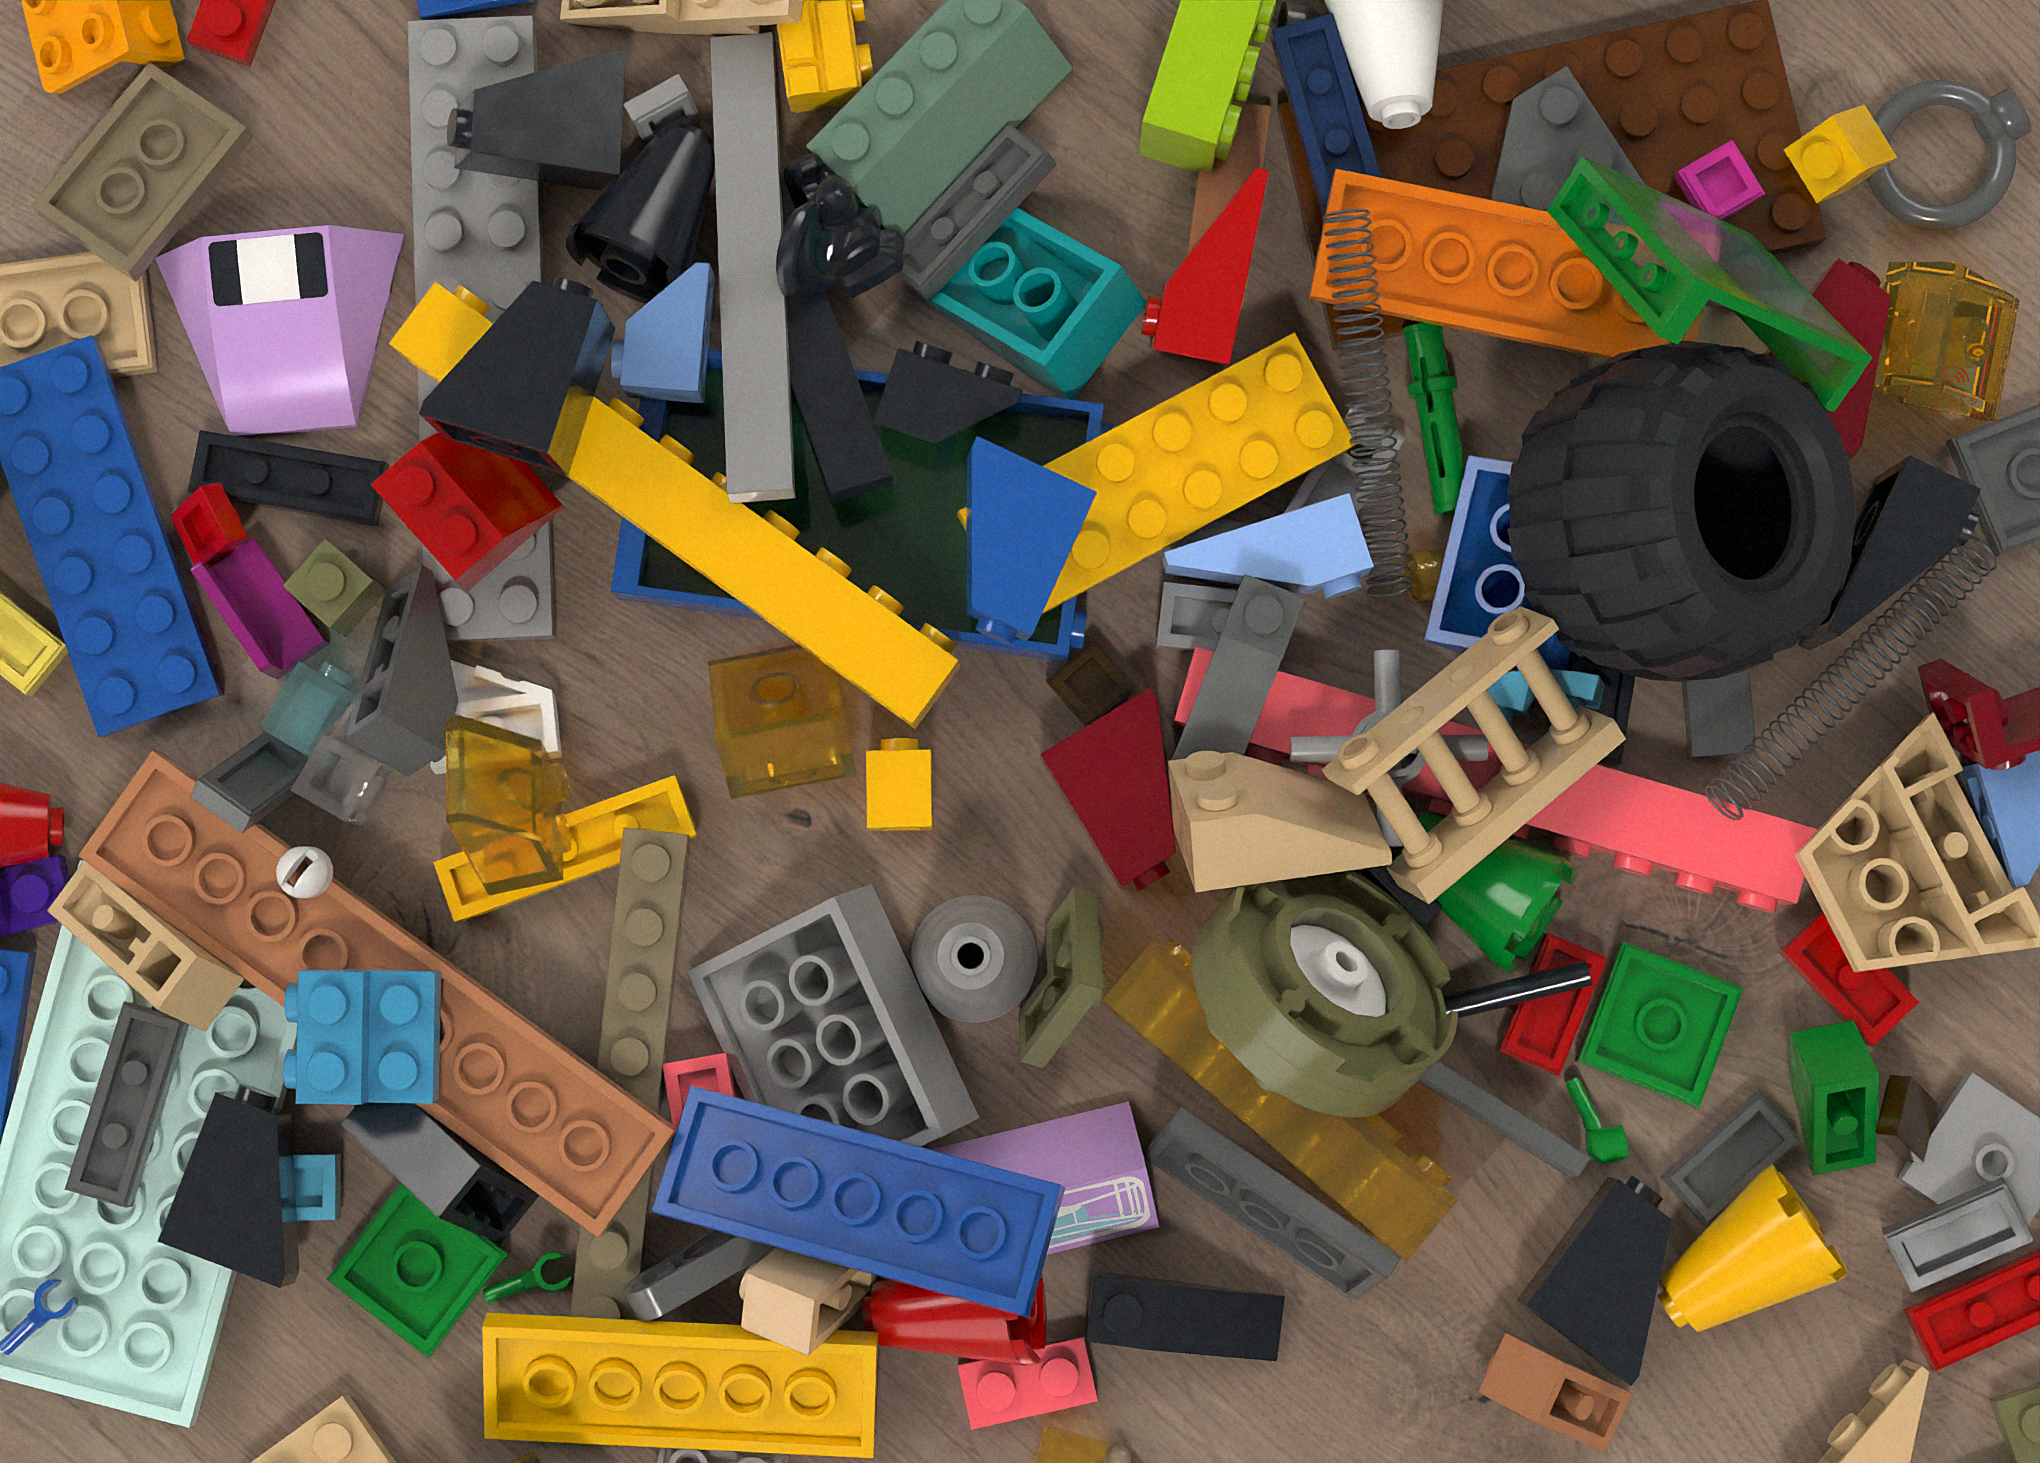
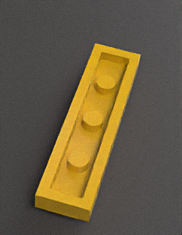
M676 775L667 777L433 862L453 921L460 923L618 866L620 864L623 828L690 834V839L698 837L678 777Z

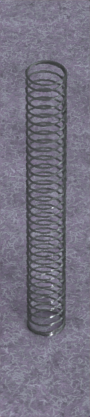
M1348 209L1326 214L1322 217V222L1337 223L1356 219L1368 221L1367 224L1357 228L1329 230L1324 235L1336 236L1355 231L1370 233L1369 236L1360 240L1332 242L1326 244L1325 247L1341 248L1355 244L1371 246L1370 249L1360 253L1331 255L1327 257V260L1338 261L1358 256H1366L1373 259L1363 265L1338 266L1328 271L1330 273H1343L1361 268L1374 270V273L1366 277L1341 278L1331 281L1330 284L1338 286L1361 281L1375 282L1373 287L1365 290L1339 291L1331 296L1333 298H1344L1363 293L1377 295L1375 299L1368 302L1341 303L1335 305L1333 309L1348 310L1366 305L1378 307L1377 311L1370 314L1344 315L1335 318L1334 321L1339 323L1351 322L1368 317L1380 320L1379 323L1373 326L1346 327L1337 330L1336 333L1348 335L1371 329L1381 331V334L1375 338L1348 339L1338 342L1337 345L1339 347H1351L1370 342L1383 344L1377 350L1350 351L1340 354L1339 358L1354 359L1372 354L1384 356V359L1376 363H1352L1342 366L1340 370L1357 371L1374 366H1381L1386 369L1378 375L1363 374L1345 377L1342 379V382L1347 384L1360 383L1376 378L1387 380V383L1380 387H1355L1345 390L1343 394L1354 396L1378 390L1388 392V395L1382 399H1357L1346 402L1345 406L1357 408L1380 402L1390 404V407L1383 411H1358L1346 416L1350 420L1367 419L1382 414L1391 416V419L1385 423H1359L1347 428L1351 432L1369 431L1383 426L1393 429L1387 435L1367 434L1356 436L1349 440L1353 444L1370 443L1385 438L1394 440V443L1388 447L1367 446L1350 452L1354 456L1372 455L1386 450L1395 452V456L1391 458H1367L1352 463V466L1356 468L1373 467L1388 462L1397 464V467L1393 470H1368L1358 472L1353 476L1358 480L1374 479L1389 474H1396L1398 476V479L1394 482H1368L1355 487V490L1360 492L1375 491L1390 486H1397L1400 489L1395 494L1374 493L1363 495L1356 499L1358 503H1376L1394 497L1401 499V503L1396 506L1374 505L1357 511L1360 515H1377L1395 509L1402 511V515L1397 518L1373 517L1364 519L1359 523L1362 527L1383 526L1396 521H1401L1404 524L1400 529L1382 528L1363 532L1365 539L1383 538L1397 533L1405 535V538L1401 541L1378 540L1366 543L1367 546L1379 543H1394L1383 547L1368 548V551L1384 550L1400 544L1405 545L1407 548L1402 553L1377 552L1370 554V557L1395 555L1383 559H1371L1372 562L1389 561L1401 556L1408 558L1405 564L1383 563L1373 565V568L1384 566L1397 567L1382 571H1370L1368 573L1383 574L1402 568L1409 570V574L1406 576L1381 575L1366 581L1368 585H1371L1367 590L1368 594L1377 597H1389L1411 591L1414 588V582L1409 578L1412 569L1407 566L1411 561V557L1406 555L1410 547L1404 543L1408 538V534L1403 531L1407 523L1401 519L1406 514L1405 510L1400 508L1404 503V499L1399 496L1403 488L1397 484L1401 479V475L1395 472L1400 467V463L1394 460L1399 453L1396 449L1392 448L1397 443V439L1391 436L1396 431V428L1389 424L1394 420V415L1388 412L1393 407V403L1386 400L1392 394L1390 390L1385 388L1390 383V379L1383 376L1388 372L1389 368L1381 364L1387 359V355L1380 352L1386 346L1384 341L1379 340L1385 334L1384 330L1378 328L1383 322V318L1376 315L1382 308L1379 304L1373 303L1380 298L1378 292L1372 291L1379 285L1377 280L1371 278L1377 273V269L1369 266L1376 260V257L1367 254L1374 249V244L1366 241L1373 236V232L1364 229L1371 224V219L1366 217L1370 214V211L1367 209ZM1366 212L1359 216L1330 217L1343 213ZM1355 378H1364V379H1358V380H1350V379H1355ZM1357 390H1366V391H1361V392H1351V391H1357ZM1358 402H1368V403H1363V404L1349 405V404L1358 403ZM1375 413L1366 416L1350 417L1359 414ZM1377 425L1368 428L1352 429L1360 426ZM1378 437L1369 440L1353 441L1361 438ZM1380 449L1371 452L1355 453L1361 450ZM1381 461V462L1372 463V464L1357 465L1358 463H1362V462ZM1382 473V474L1373 475V476L1358 477L1359 475H1363V474ZM1384 484V486L1374 488H1360L1368 485ZM1388 496L1375 500H1361L1368 497ZM1389 508L1376 512H1362L1368 509ZM1374 520H1390L1376 524H1363ZM1391 531V533L1382 535L1365 536V534L1373 532ZM1382 578H1399L1393 581H1386L1381 583L1370 582ZM1394 583L1410 585L1403 590L1388 594L1370 592L1371 589L1382 585Z
M1974 536L1969 538L1987 549L1994 560L1995 565L1993 568L1990 569L1986 560L1972 548L1956 544L1955 547L1958 554L1952 553V550H1950L1946 554L1949 555L1950 561L1943 560L1946 556L1944 555L1932 565V568L1927 569L1924 576L1917 579L1916 584L1910 585L1908 592L1902 593L1900 599L1894 601L1892 607L1887 608L1884 615L1879 616L1876 623L1868 627V631L1861 633L1860 639L1854 640L1851 647L1846 648L1843 655L1838 656L1835 663L1827 667V671L1820 673L1819 679L1812 681L1810 688L1803 690L1802 696H1797L1794 699V704L1787 705L1786 712L1779 713L1777 720L1771 721L1769 728L1761 731V736L1754 737L1752 744L1746 745L1744 753L1737 754L1736 761L1729 762L1727 769L1720 771L1719 777L1712 778L1710 784H1706L1705 793L1712 805L1727 818L1741 820L1744 816L1742 808L1745 810L1752 809L1750 800L1760 801L1759 792H1769L1767 784L1776 785V776L1785 777L1784 767L1793 769V760H1802L1801 751L1810 752V744L1819 743L1818 735H1827L1826 727L1835 728L1836 723L1834 719L1843 720V711L1851 712V703H1860L1859 695L1867 696L1869 693L1868 687L1875 688L1877 686L1876 679L1884 680V671L1892 672V663L1900 664L1902 661L1901 655L1908 656L1910 653L1909 647L1916 648L1918 645L1917 639H1925V631L1932 632L1934 630L1933 624H1941L1942 616H1949L1950 608H1957L1958 600H1965L1966 592H1973L1974 584H1981L1983 581L1982 577L1989 576L1990 571H1994L1997 568L1996 558L1985 543ZM1959 547H1960L1962 553L1965 555V557L1961 555V552H1960V550H1959ZM1963 548L1977 555L1987 568L1974 562ZM1951 555L1960 557L1972 572L1979 575V582L1972 581L1962 568L1954 564ZM1941 563L1942 569L1935 568V566ZM1943 563L1952 565L1963 579L1971 583V590L1964 589L1954 576L1946 572ZM1978 568L1988 571L1987 574L1980 573ZM1929 571L1933 572L1934 577L1927 576ZM1935 571L1944 573L1954 586L1963 591L1964 596L1962 598L1956 597L1946 584L1938 580ZM1927 578L1936 581L1946 594L1955 599L1956 604L1954 606L1949 605L1938 592L1930 588ZM1924 579L1926 585L1919 584L1920 580ZM1919 586L1928 589L1941 604L1946 606L1947 613L1939 612L1938 608L1921 594ZM1916 587L1918 593L1911 592L1912 588ZM1908 594L1910 601L1903 600V597ZM1911 594L1920 597L1932 611L1938 614L1939 621L1931 620L1929 615L1913 602ZM1900 602L1902 609L1895 608V605ZM1903 602L1912 605L1924 619L1929 621L1931 629L1923 628L1921 623L1905 610ZM1892 610L1894 617L1886 616L1888 611ZM1895 610L1904 613L1916 627L1922 630L1923 636H1915L1908 626L1897 618ZM1884 618L1886 626L1878 624L1880 619ZM1886 618L1896 621L1908 635L1913 637L1915 644H1907L1889 626ZM1876 626L1878 634L1870 632L1871 628ZM1878 626L1889 630L1900 643L1905 645L1907 652H1899L1889 640L1883 637ZM1868 634L1870 642L1862 640L1863 636ZM1870 634L1881 638L1898 655L1899 660H1891L1882 649L1875 645ZM1860 642L1862 650L1854 648V645ZM1862 642L1873 646L1890 663V669L1883 668L1874 657L1869 655ZM1852 650L1854 658L1846 656L1847 651ZM1854 650L1865 654L1881 670L1882 677L1873 675L1858 660ZM1843 658L1846 666L1837 664L1839 659ZM1846 658L1858 663L1872 677L1874 685L1865 683L1850 668ZM1835 666L1838 674L1829 672L1830 668ZM1838 666L1848 670L1857 681L1863 684L1866 692L1861 693L1857 691L1850 682L1844 679ZM1827 674L1829 682L1821 680L1822 676ZM1830 675L1841 679L1856 694L1858 700H1850L1835 686ZM1819 682L1821 690L1813 688V685ZM1822 683L1834 688L1847 701L1849 709L1840 707L1826 693ZM1811 690L1813 699L1805 696L1806 691ZM1814 691L1824 695L1836 706L1841 713V717L1838 718L1832 715L1820 704ZM1798 699H1803L1805 707L1796 704ZM1805 699L1814 702L1829 715L1833 725L1825 724L1813 713ZM1794 706L1797 715L1789 713V708ZM1797 707L1810 713L1822 725L1825 731L1824 734L1814 730L1802 718ZM1786 714L1789 724L1780 721V717ZM1789 715L1800 720L1811 730L1816 737V742L1807 739L1797 730L1791 722ZM1773 723H1778L1780 731L1771 728ZM1781 724L1794 730L1805 741L1808 749L1804 750L1796 745L1784 732ZM1765 731L1770 732L1773 740L1763 737ZM1773 732L1788 740L1795 747L1800 757L1796 758L1790 755L1775 739ZM1761 739L1764 748L1755 745L1756 740ZM1764 740L1778 747L1788 757L1791 766H1787L1779 761L1771 753ZM1753 747L1756 757L1746 752L1747 749ZM1756 748L1772 757L1782 769L1783 774L1781 775L1773 771L1759 756ZM1744 755L1748 765L1738 762L1739 757ZM1747 756L1762 764L1773 776L1774 783L1762 777L1754 769ZM1736 763L1740 774L1730 770V766ZM1740 765L1752 771L1763 782L1766 791L1756 787L1745 776ZM1723 772H1728L1732 782L1721 778ZM1731 773L1747 782L1753 788L1758 798L1754 799L1745 793L1733 779ZM1719 780L1722 788L1713 785L1714 781ZM1723 781L1737 789L1745 797L1749 807L1739 803L1728 792ZM1708 787H1711L1718 803L1732 816L1725 813L1715 804L1708 793ZM1714 788L1724 793L1733 802L1739 815L1733 813L1721 802Z

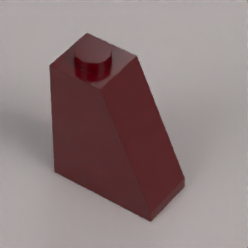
M1838 258L1823 272L1809 293L1873 357L1834 412L1827 410L1837 433H1840L1847 458L1850 460L1856 455L1863 444L1891 295L1879 287L1881 281L1870 269L1856 262H1849L1847 264ZM1768 348V349L1766 350V352L1764 353V354H1766V355H1768V356H1770V357H1772V358H1774V359L1780 361V360L1769 350V348Z
M1148 688L1040 754V760L1118 887L1121 889L1132 882L1138 892L1169 874L1171 871L1165 861L1176 854L1158 703L1152 689Z

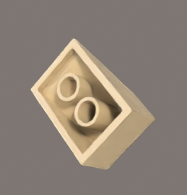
M1198 751L1190 754L1186 759L1168 761L1174 832L1195 892L1392 864V852L1364 792L1356 795L1334 782L1234 752L1221 754L1216 751Z

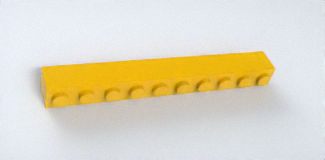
M434 282L389 344L403 358L440 383L493 325L491 321L484 317L490 310V307L461 285H458L455 291L451 293L437 282ZM593 397L567 477L916 729L961 667L959 660L951 655L957 645L928 623H925L920 631L902 620L898 616L903 611L904 606L879 587L873 585L865 593L846 579L852 569L828 550L820 547L814 556L797 544L794 540L800 531L777 513L769 509L762 518L742 503H730L727 495V477L716 472L713 478L709 480L690 466L696 459V456L679 442L665 434L658 443L639 429L645 419L625 403L613 397L605 405L596 397Z

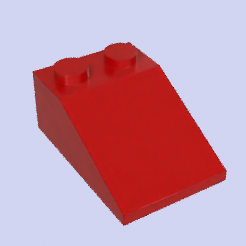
M1256 168L1249 174L1164 284L1161 297L1148 296L1141 334L1153 336L1150 349L1230 364L1269 170Z

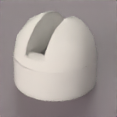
M294 847L285 852L280 858L276 868L277 881L280 887L292 897L313 898L321 895L331 884L333 866L327 854L316 847ZM307 856L313 863L304 871L294 886L290 881V877Z

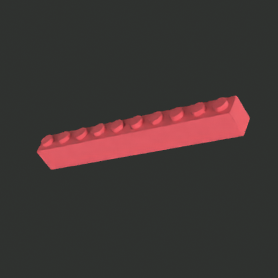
M1199 647L1195 648L1172 726L1180 729L1185 728L1213 656V651ZM1277 671L1244 756L1281 766L1282 759L1290 761V736H1351L1358 723L1375 712V699ZM1451 721L1446 722L1438 729L1440 735H1484L1482 730ZM1489 741L1487 761H1457L1476 791L1495 777L1503 765ZM1521 742L1525 750L1532 746ZM1296 762L1307 766L1305 774L1328 780L1321 769L1330 762ZM1425 763L1416 777L1402 785V795L1404 798L1408 795L1430 802L1428 811L1444 816H1448L1451 813L1454 805L1427 763ZM1596 764L1513 833L1510 838L1526 841L1529 831L1553 838L1551 849L1588 859L1590 851L1595 850L1615 856L1613 867L1619 870L1650 877L1652 869L1656 868L1676 874L1677 877L1674 885L1683 889L1712 895L1714 887L1717 886L1739 893L1736 902L1739 905L1762 912L1775 913L1777 904L1781 906L1797 904L1805 875L1794 854L1818 829L1743 808V818L1741 820H1732L1721 814L1712 805L1707 796ZM1711 798L1720 809H1722L1728 815L1732 816L1718 803L1716 799ZM1721 801L1729 810L1739 815L1734 804Z

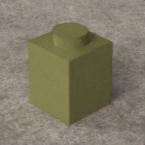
M326 538L282 585L326 626L344 637L351 632L385 594V591H387L382 584L346 552Z

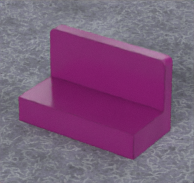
M251 539L212 567L202 561L190 567L191 572L260 672L278 680L330 644L304 605L282 586L286 579L257 539Z

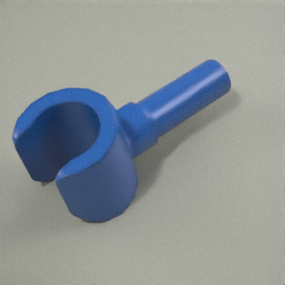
M47 1280L37 1288L34 1295L35 1307L20 1324L0 1341V1350L4 1354L10 1355L31 1334L44 1326L50 1319H66L76 1311L78 1306L77 1297L70 1299L57 1312L50 1310L47 1305L48 1294L51 1290L58 1287L62 1280Z

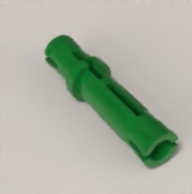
M1423 322L1402 329V334L1405 336L1412 383L1407 385L1408 398L1416 401L1423 453L1426 460L1434 507L1432 509L1433 515L1443 516L1455 514L1466 469L1453 393L1459 389L1457 377L1450 376L1442 333L1443 326Z

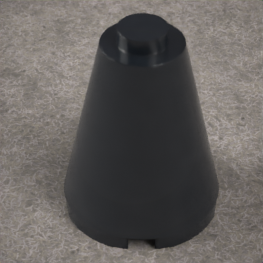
M679 124L677 127H663L572 227L565 242L567 251L572 259L582 266L587 257L601 269L596 278L599 282L626 297L646 304L687 271L692 265L715 170L714 149L710 146L711 139L708 135L689 124Z

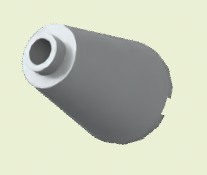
M965 895L940 904L921 922L911 945L910 967L926 1002L942 1015L961 1022L979 1023L991 1021L1013 1010L1027 995L1037 970V947L1028 924L1012 907L988 896ZM967 943H975L983 950L984 959L977 968L967 969L959 963L958 952Z

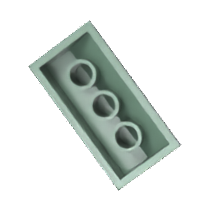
M947 0L806 145L807 152H814L820 156L823 172L840 176L851 184L858 207L876 209L881 219L880 230H897L903 237L1008 124L1018 129L1073 72V68L1030 10L1020 0Z

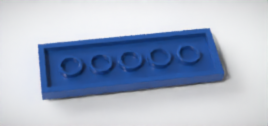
M91 335L0 367V461L98 737H107L224 695L98 338Z
M690 1086L652 1212L682 1222L1029 1318L1065 1188L1061 1184Z

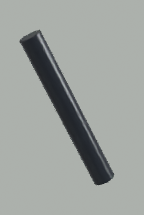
M1585 960L1445 995L1443 998L1446 1013L1448 1014L1451 1010L1458 1012V1019L1592 986L1593 982L1587 961Z

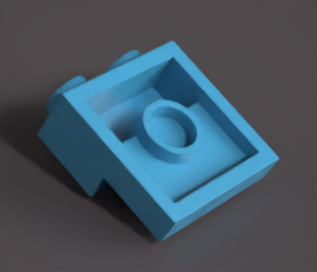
M306 969L298 971V983L288 984L284 1001L287 1021L297 1023V1049L287 1050L283 1065L284 1083L286 1088L296 1089V1104L362 1105L365 1103L433 1104L439 1102L441 970Z

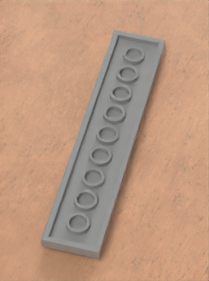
M532 15L407 21L416 306L434 282H437L451 293L455 291L458 285H461L490 307V310L484 317L494 324L533 280L544 283L541 181L454 168L455 147H449L447 144V124L451 110L457 108L474 89L538 72L536 22ZM417 368L418 405L420 412L423 400L439 383ZM419 415V440L422 441L436 434L437 431ZM527 464L551 491L550 470ZM552 518L469 591L457 583L423 545V565L433 572L447 643L556 638Z

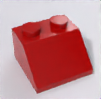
M438 432L417 443L370 484L450 576L468 591L564 508L563 504L526 463L445 439Z

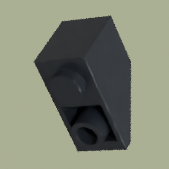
M916 340L913 352L897 349L873 423L935 444L1020 402L1024 389L1011 385L1014 373L977 361L973 373L949 364L953 352Z

